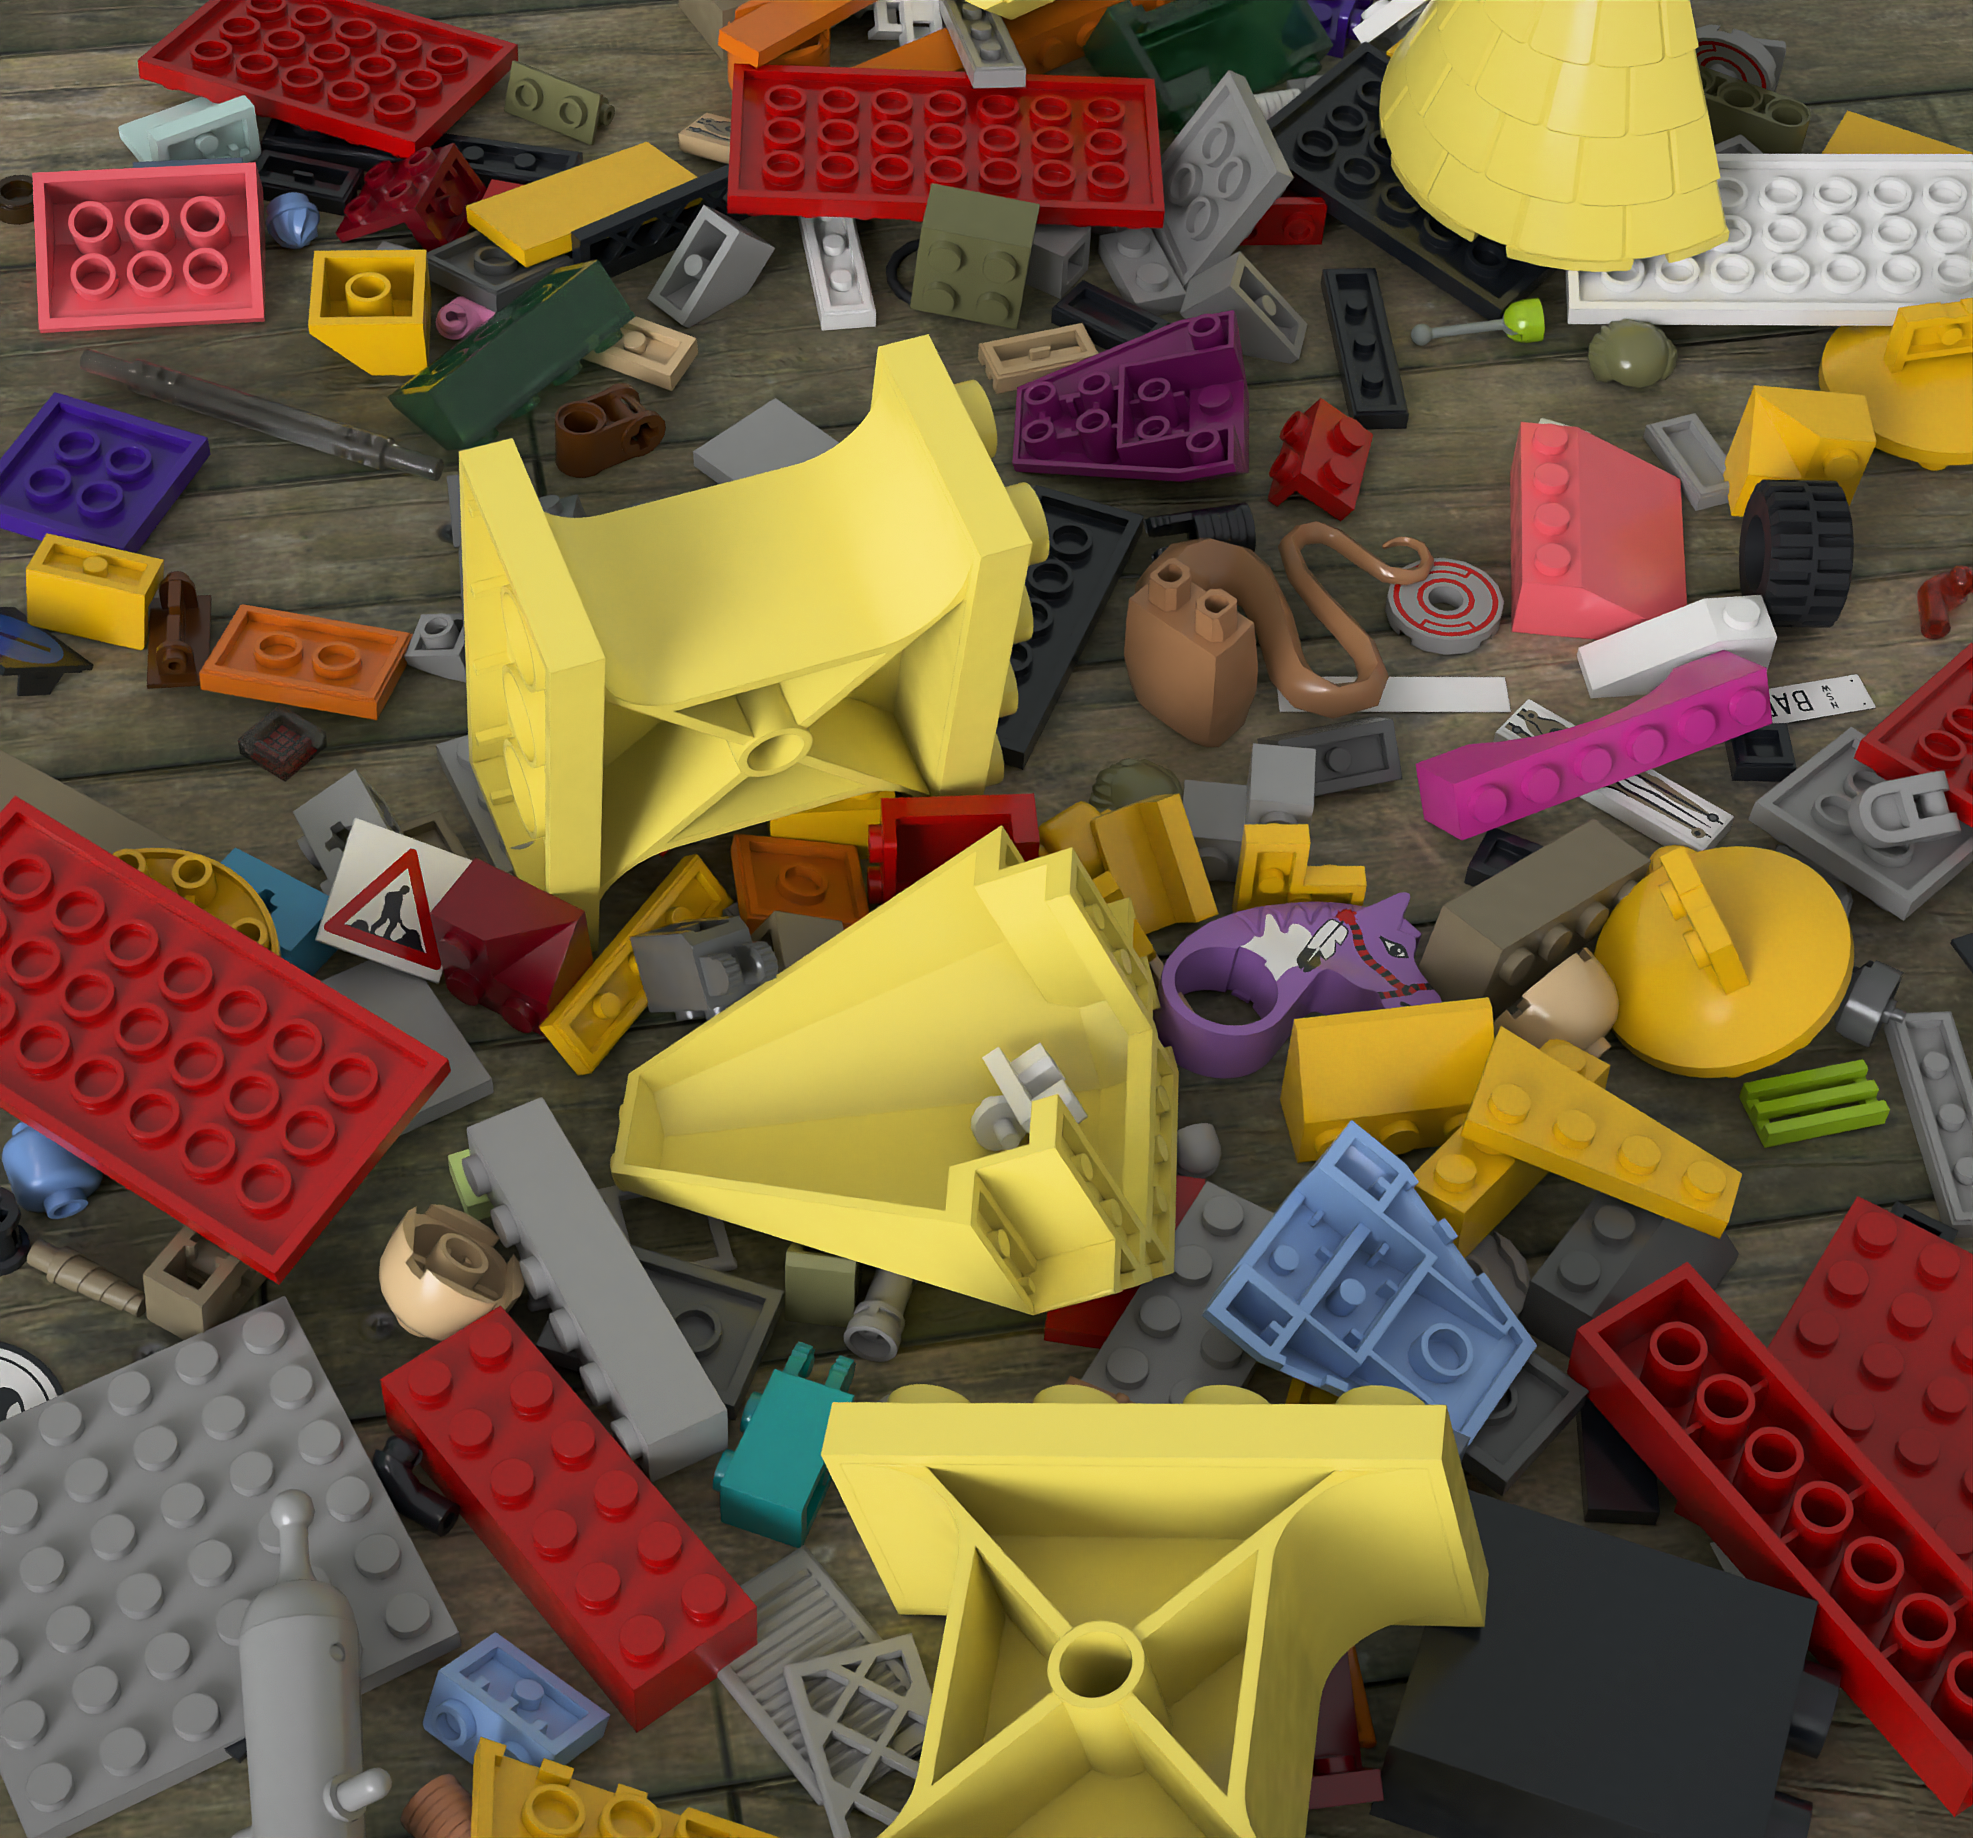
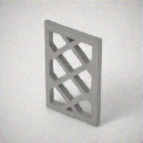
M912 1633L795 1664L790 1663L783 1667L785 1680L834 1838H851L846 1820L853 1808L888 1826L900 1814L862 1794L881 1762L914 1779L917 1777L919 1763L890 1749L907 1717L923 1724L926 1730L932 1692ZM902 1657L911 1684L904 1697L867 1679L876 1663ZM828 1677L845 1685L846 1688L827 1717L811 1709L803 1682ZM858 1693L895 1710L877 1742L841 1724L842 1719ZM831 1738L868 1755L850 1787L834 1780L824 1751Z

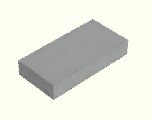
M1696 413L1646 425L1643 436L1644 440L1667 472L1681 479V491L1695 511L1729 503L1727 497L1730 488L1729 481L1724 482L1723 477L1727 456Z

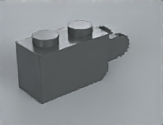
M739 915L687 919L630 937L643 989L647 997L649 1011L675 1012L677 1021L705 1015L706 1020H710L761 986L764 982L777 978L776 974H778L777 969L779 966L777 965L775 952H773L767 942H752L749 928Z

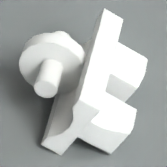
M1040 1042L1012 1062L1009 1061L999 1046L982 1057L1003 1093L1000 1096L985 1098L981 1105L976 1108L971 1118V1130L978 1144L985 1149L999 1151L1016 1148L1026 1133H1030L1032 1101L1059 1094L1077 1124L1088 1118L1082 1105L1065 1083L1066 1079L1061 1070Z

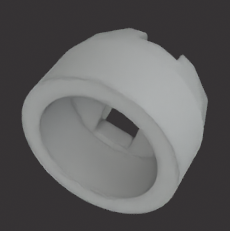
M1199 1123L1177 1130V1173L1181 1176L1201 1179L1212 1175L1218 1167L1222 1154L1221 1144L1214 1126L1208 1123Z

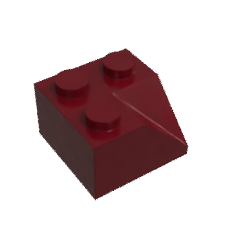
M475 857L430 912L446 986L451 994L467 1005L476 1006L480 1004L500 1014L510 1026L520 1032L530 1033L533 1031L547 1038L539 1029V1026L594 963L585 911Z

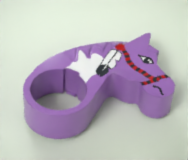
M1401 892L1368 907L1323 901L1266 905L1238 911L1207 923L1186 937L1169 956L1163 967L1157 991L1161 1008L1153 1010V1021L1157 1028L1158 1039L1164 1048L1172 1046L1176 1063L1181 1067L1207 1077L1236 1078L1254 1073L1265 1066L1291 1035L1294 1019L1304 1018L1311 1012L1334 1015L1441 1003L1440 996L1422 975L1414 960L1422 934L1404 919L1410 894ZM1229 989L1232 990L1231 995L1238 997L1246 1003H1249L1251 1000L1254 1003L1252 1008L1259 1014L1261 1020L1246 1025L1218 1024L1195 1014L1183 1003L1178 994L1182 992L1184 995L1199 990L1226 992Z

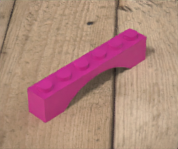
M1722 650L1674 668L1665 681L1649 694L1627 707L1599 719L1533 737L1467 744L1416 763L1424 820L1463 841L1772 724L1767 669L1731 652Z

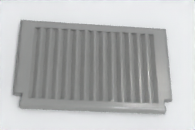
M803 1545L740 1586L757 1606L758 1644L718 1672L717 1677L819 1806L824 1805L785 1680L783 1667L790 1663L795 1664L883 1641V1639L809 1549ZM898 1658L876 1663L867 1678L903 1697L911 1685L905 1666ZM828 1677L803 1682L811 1709L827 1717L846 1688L845 1685ZM858 1693L842 1719L841 1724L877 1742L895 1710ZM907 1717L890 1749L910 1759L922 1752L926 1731L924 1725ZM834 1738L830 1739L824 1749L833 1779L850 1787L868 1755ZM881 1762L865 1790L896 1769Z

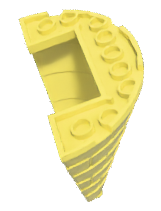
M1431 0L1419 16L1417 22L1395 49L1387 65L1381 85L1379 103L1381 138H1386L1392 152V169L1406 191L1425 211L1459 236L1473 242L1479 234L1506 245L1507 257L1538 266L1589 272L1631 270L1634 259L1665 254L1669 263H1673L1706 252L1729 239L1730 231L1726 225L1717 182L1721 177L1695 50L1699 45L1690 0Z

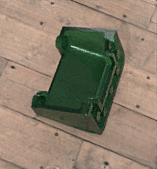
M1125 0L1107 8L1083 46L1082 52L1093 70L1101 77L1155 79L1158 129L1160 131L1172 129L1174 134H1179L1228 70L1244 76L1253 94H1259L1283 84L1287 80L1309 78L1316 75L1322 69L1320 61L1333 47V43L1307 0H1175L1148 12L1145 11L1142 4L1133 7L1130 0Z

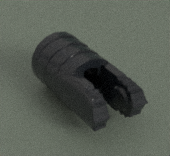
M1246 502L1154 516L1143 520L1145 532L1148 533L1149 537L1155 538L1187 533L1188 541L1206 537L1248 548L1255 552L1256 532L1251 509ZM1169 546L1157 549L1156 552L1151 554L1152 562H1154Z

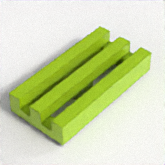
M1863 1059L1743 1083L1739 1098L1764 1148L1885 1124L1890 1111L1885 1100L1878 1101L1876 1098L1879 1088L1875 1080L1867 1081L1868 1067ZM1858 1101L1860 1104L1823 1112L1825 1107ZM1799 1113V1115L1801 1116L1776 1121L1770 1123L1768 1120L1771 1118Z

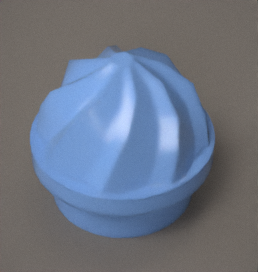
M297 192L286 193L274 198L268 204L266 209L268 214L265 222L268 233L282 247L301 249L303 246L309 245L310 241L318 236L317 225L320 221V214L317 207L309 202L306 195Z

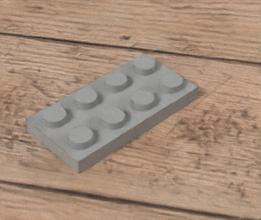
M1207 1181L1175 1231L1174 1273L1141 1284L1081 1380L1114 1394L1123 1393L1129 1397L1130 1401L1146 1404H1182L1184 1398L1190 1392L1210 1385H1230L1245 1389L1260 1363L1206 1320L1202 1314L1215 1290L1274 1213Z

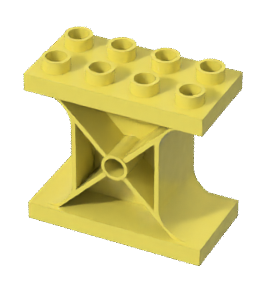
M929 334L878 347L870 412L849 436L825 453L792 466L602 515L569 518L544 512L513 438L459 451L469 762L498 835L500 833L505 844L506 855L513 869L514 876L584 910L592 952L597 951L599 945L600 899L609 887L624 873L656 854L865 793L897 791L901 792L903 797L984 795L986 787L1003 781L1004 761L996 729L999 718L1015 714L1018 708V689L1010 657L1013 644L1028 641L1033 634V613L1025 580L1028 566L1047 560L1049 555V532L1043 508L1033 488L1026 482L1004 487L991 460L997 451V430L990 402L982 386L973 379L953 384ZM534 841L533 844L524 849L511 848Z
M913 1384L893 1391L889 1395L887 1402H832L821 1456L898 1614L947 1616L915 1785L900 1814L876 1838H1305L1320 1701L1326 1680L1340 1658L1360 1640L1390 1625L1485 1627L1489 1572L1447 1405H1425L1421 1399L1402 1389L1382 1385H1369L1348 1390L1338 1398L1336 1404H1270L1259 1394L1241 1387L1210 1385L1190 1392L1184 1398L1182 1404L1118 1403L1114 1398L1097 1389L1067 1384L1052 1386L1040 1391L1035 1396L1033 1403H971L959 1393L944 1387Z

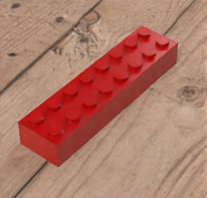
M1688 1261L1576 1330L1567 1374L1570 1378L1589 1390L1587 1397L1746 1579L1818 1601L1808 1650L1821 1665L1841 1671L1840 1687L1954 1817L1973 1805V1572Z

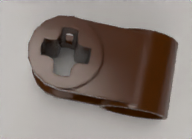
M614 384L602 392L559 407L555 413V463L558 469L568 476L575 478L595 476L604 469L634 457L644 456L653 451L665 435V421L656 411L646 410L640 404L639 393L630 384Z

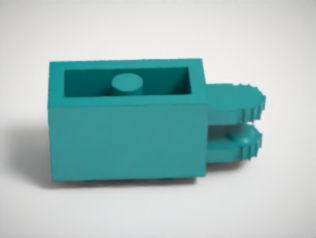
M799 1341L792 1350V1354L783 1371L774 1369L763 1394L754 1391L750 1395L740 1423V1432L744 1434L736 1451L726 1449L723 1452L712 1484V1489L720 1492L721 1522L796 1548L804 1545L833 1480L821 1456L832 1402H854L855 1395L847 1392L852 1383L856 1366L854 1359L839 1355L836 1362L831 1366L824 1385L808 1380L806 1378L809 1377L815 1361V1349L813 1346Z

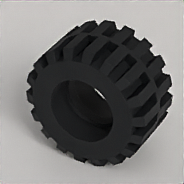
M1761 480L1755 486L1747 503L1741 527L1739 577L1742 596L1762 595L1773 627L1830 628L1838 620L1845 605L1853 569V525L1843 489L1839 487L1836 481Z

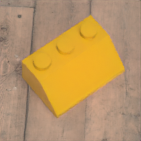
M1489 997L1294 1019L1280 1103L1297 1163L1317 1161L1351 1120L1394 1155L1404 1154L1413 1149L1442 1146L1464 1124L1495 1040L1493 1012Z

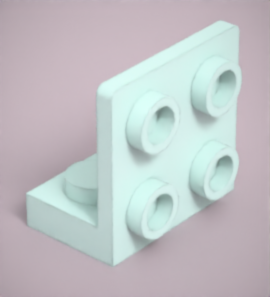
M245 95L220 104L213 103L207 98L199 97L118 127L121 140L139 162L243 157V163H249L257 160L261 154L255 107Z

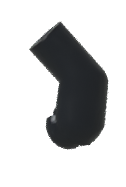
M401 1434L390 1436L382 1451L375 1450L372 1465L394 1508L398 1513L440 1537L445 1536L454 1527L460 1514V1506L421 1484L412 1473L413 1468L422 1460V1450L419 1449V1446Z

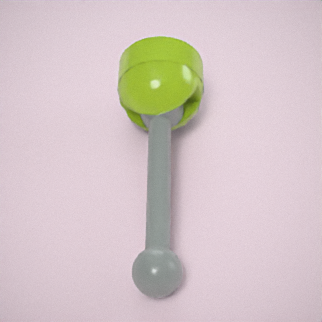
M1539 298L1522 299L1511 303L1505 310L1502 319L1430 328L1426 324H1418L1411 331V339L1415 344L1423 346L1435 338L1503 330L1507 337L1515 342L1543 341L1545 333L1543 309Z

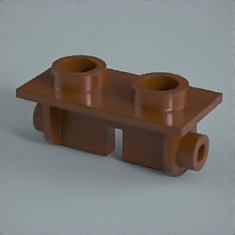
M173 571L168 573L166 578L159 584L160 598H153L150 603L147 689L200 686L199 672L210 656L211 595L197 596L195 584L190 580L189 576L181 571Z

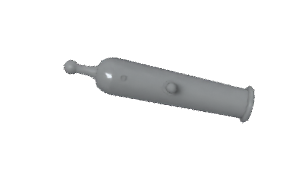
M288 1489L277 1495L272 1501L270 1509L274 1526L279 1530L281 1557L277 1581L275 1585L263 1589L246 1608L239 1633L252 1825L236 1832L231 1838H366V1806L384 1798L390 1792L392 1779L387 1771L379 1767L364 1771L359 1631L347 1597L337 1587L326 1582L317 1581L312 1571L308 1541V1527L313 1522L315 1514L312 1498L304 1491Z

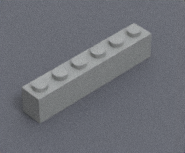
M543 1097L467 1127L470 1156L462 1159V1166L467 1181L477 1197L487 1194L494 1207L490 1210V1214L499 1239L506 1248L516 1245L523 1258L519 1265L530 1294L535 1300L542 1297L546 1298L553 1310L549 1314V1319L554 1335L565 1353L575 1349L584 1365L579 1369L584 1388L596 1407L606 1404L615 1420L611 1422V1431L618 1444L632 1460L637 1459L651 1482L727 1449V1408Z

